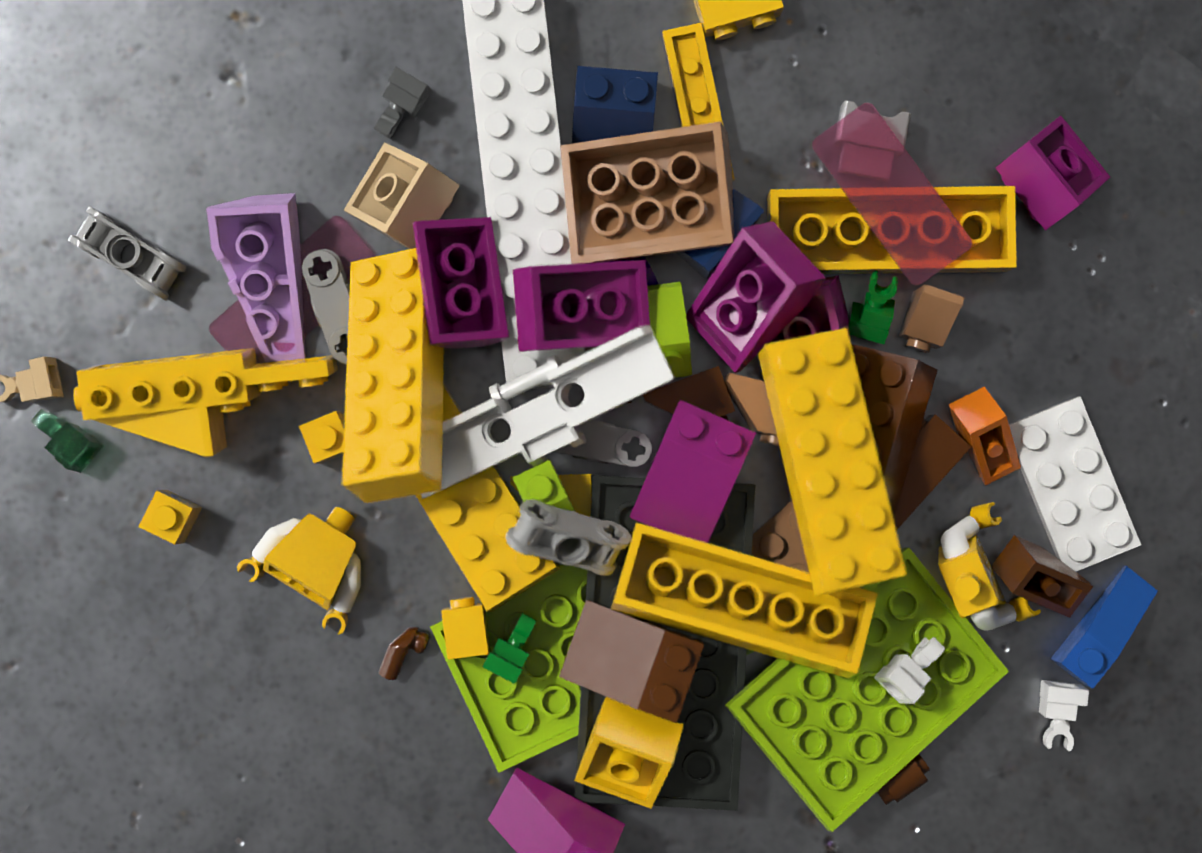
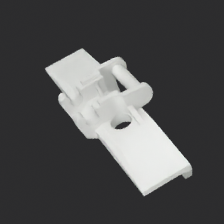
M651 326L639 327L563 365L559 358L554 355L547 359V364L501 386L498 383L490 386L489 391L492 399L443 422L442 490L520 453L523 454L526 461L535 467L547 460L545 455L567 444L575 448L586 443L585 435L578 430L577 426L675 379ZM547 381H552L555 387L554 390L512 410L508 400ZM577 383L583 388L585 396L582 404L573 408L569 402L568 394L572 387L571 384ZM497 419H504L510 424L511 434L505 442L499 443L491 436V426ZM440 491L423 493L421 496L424 499Z

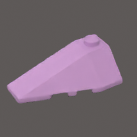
M295 193L256 195L207 207L211 249L217 261L220 260L229 279V287L233 295L236 294L242 306L248 327L265 362L306 358L300 231Z

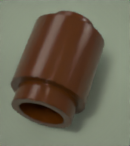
M918 754L880 788L877 793L886 805L894 800L898 803L928 782L924 774L930 771V768L921 755Z

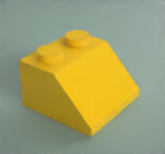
M605 697L574 781L651 809L673 764L683 724L668 721Z

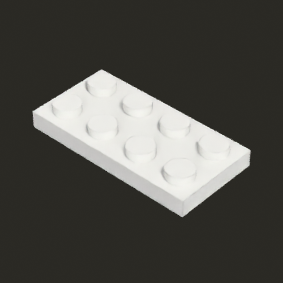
M1081 396L1009 424L1021 472L1055 555L1059 560L1076 572L1141 545Z

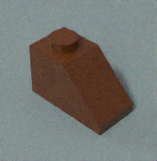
M719 366L651 390L642 395L645 403L671 415L674 414L680 400L725 420H728L727 414L735 412Z
M1016 535L1012 537L991 566L1013 594L1069 618L1093 588V585L1046 549Z

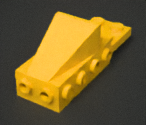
M255 348L96 365L76 371L78 387L74 388V403L77 411H82L83 420H94L207 457L214 456L227 447L223 412L244 410V407L251 406V400L261 395L260 392L283 389V386L289 385L288 381L298 380L299 387L322 385L324 382L329 381L328 376L338 371L337 360L332 355L257 364Z

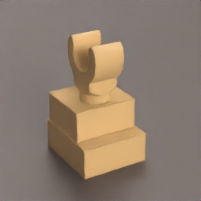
M40 357L29 360L30 369L15 372L16 377L0 375V381L5 385V392L0 396V403L12 400L15 394L19 393L21 402H37L64 397L56 358Z

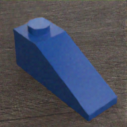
M1124 566L1050 659L1081 684L1093 689L1121 654L1158 590L1128 566Z

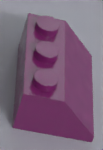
M482 217L413 222L430 345L450 349L491 346L508 338L509 334L492 218Z

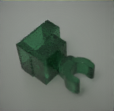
M40 409L31 420L37 428L52 438L44 448L65 469L81 473L104 447L93 435L87 434L77 424L66 422L63 425L50 411L46 413L43 409Z

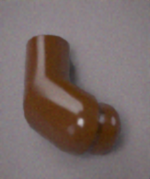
M409 627L388 646L379 669V674L385 679L396 680L409 650L412 649L418 654L423 653L430 639L429 634L419 631V627Z

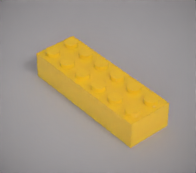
M1015 186L770 189L766 196L767 222L773 221L822 274H872L875 270L878 271V274L1008 272L1017 267Z
M416 248L351 262L342 485L364 503L442 490L444 347L433 346L429 342Z
M847 328L766 344L758 353L814 595L820 596L905 576L904 562Z
M443 382V422L463 412ZM496 465L423 499L421 494L415 495L487 611H495L560 569L556 561L534 555H524L514 550L505 539L506 533L511 527H515L519 520L521 505Z
M636 523L611 609L849 679L858 674L878 593L856 587L815 596L810 574L807 572Z

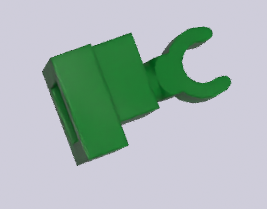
M875 270L870 276L869 292H866L862 304L854 301L848 314L849 335L884 345L894 316L895 300L891 298L897 292L898 277L894 276L889 286L882 287L877 284L878 271Z
M522 613L508 641L499 637L482 667L515 684L530 654L522 648L537 620Z

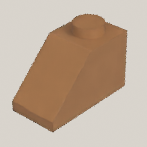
M926 284L916 289L912 293L898 337L908 340L907 347L929 353L931 348L938 349L943 347L965 297Z

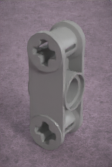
M89 206L86 210L88 217L78 233L71 235L68 240L92 256L104 260L136 280L135 282L146 290L167 301L170 296L167 291L179 272H185L187 266L162 250L153 248L121 228V225ZM133 244L135 247L134 258L127 263H123L121 260L122 249L126 245Z
M319 249L307 255L303 261L302 271L310 293L316 319L323 330L329 351L338 362L347 364V349L341 350L339 343L344 340V334L348 335L350 283L348 282L340 257L332 250ZM321 256L323 262L330 261L332 264V269L327 271L328 278L324 279L322 273L315 274L313 271V266L318 264L317 257Z
M589 420L577 426L578 430L585 435L586 443L575 448L567 444L554 452L573 455L574 458L604 464L609 462L629 467H638L649 459L652 453V445L649 438L639 431L615 427L616 425ZM632 437L638 438L639 445L645 447L644 455H637L635 461L629 460L628 453L622 451L623 443H630Z
M533 499L525 500L520 507L521 516L515 527H511L507 531L505 538L514 550L524 555L546 558L605 576L611 575L616 569V558L620 551L627 548L631 542L629 532L618 523L560 509Z

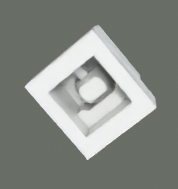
M925 637L917 645L911 658L907 654L895 655L877 673L874 679L899 703L915 704L925 692L923 687L931 679L923 669L935 661L943 653L945 647L935 637H932L930 640Z
M1041 680L1039 712L1045 718L1053 719L1050 727L1044 732L1043 744L1048 749H1051L1053 738L1058 734H1062L1065 738L1064 748L1071 751L1074 746V738L1070 733L1069 720L1076 721L1078 705H1088L1089 690L1081 684Z

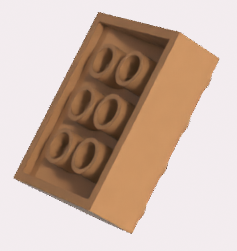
M721 122L560 145L571 264L616 261L732 245L734 242L733 186L728 132Z

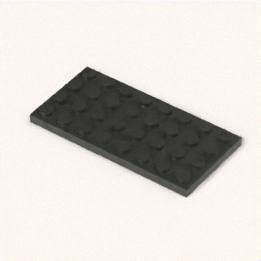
M593 475L591 517L618 523L632 536L636 523L640 522L629 517L646 478ZM734 483L708 544L752 556L756 484ZM628 547L620 551L615 560L616 569L611 575L605 576L590 570L587 571L586 599L611 608ZM650 621L698 638L704 643L677 720L678 723L683 724V729L675 758L653 806L738 811L742 725L725 704L745 687L747 649ZM582 686L576 774L595 721L606 697ZM576 782L575 798L582 802L639 805Z

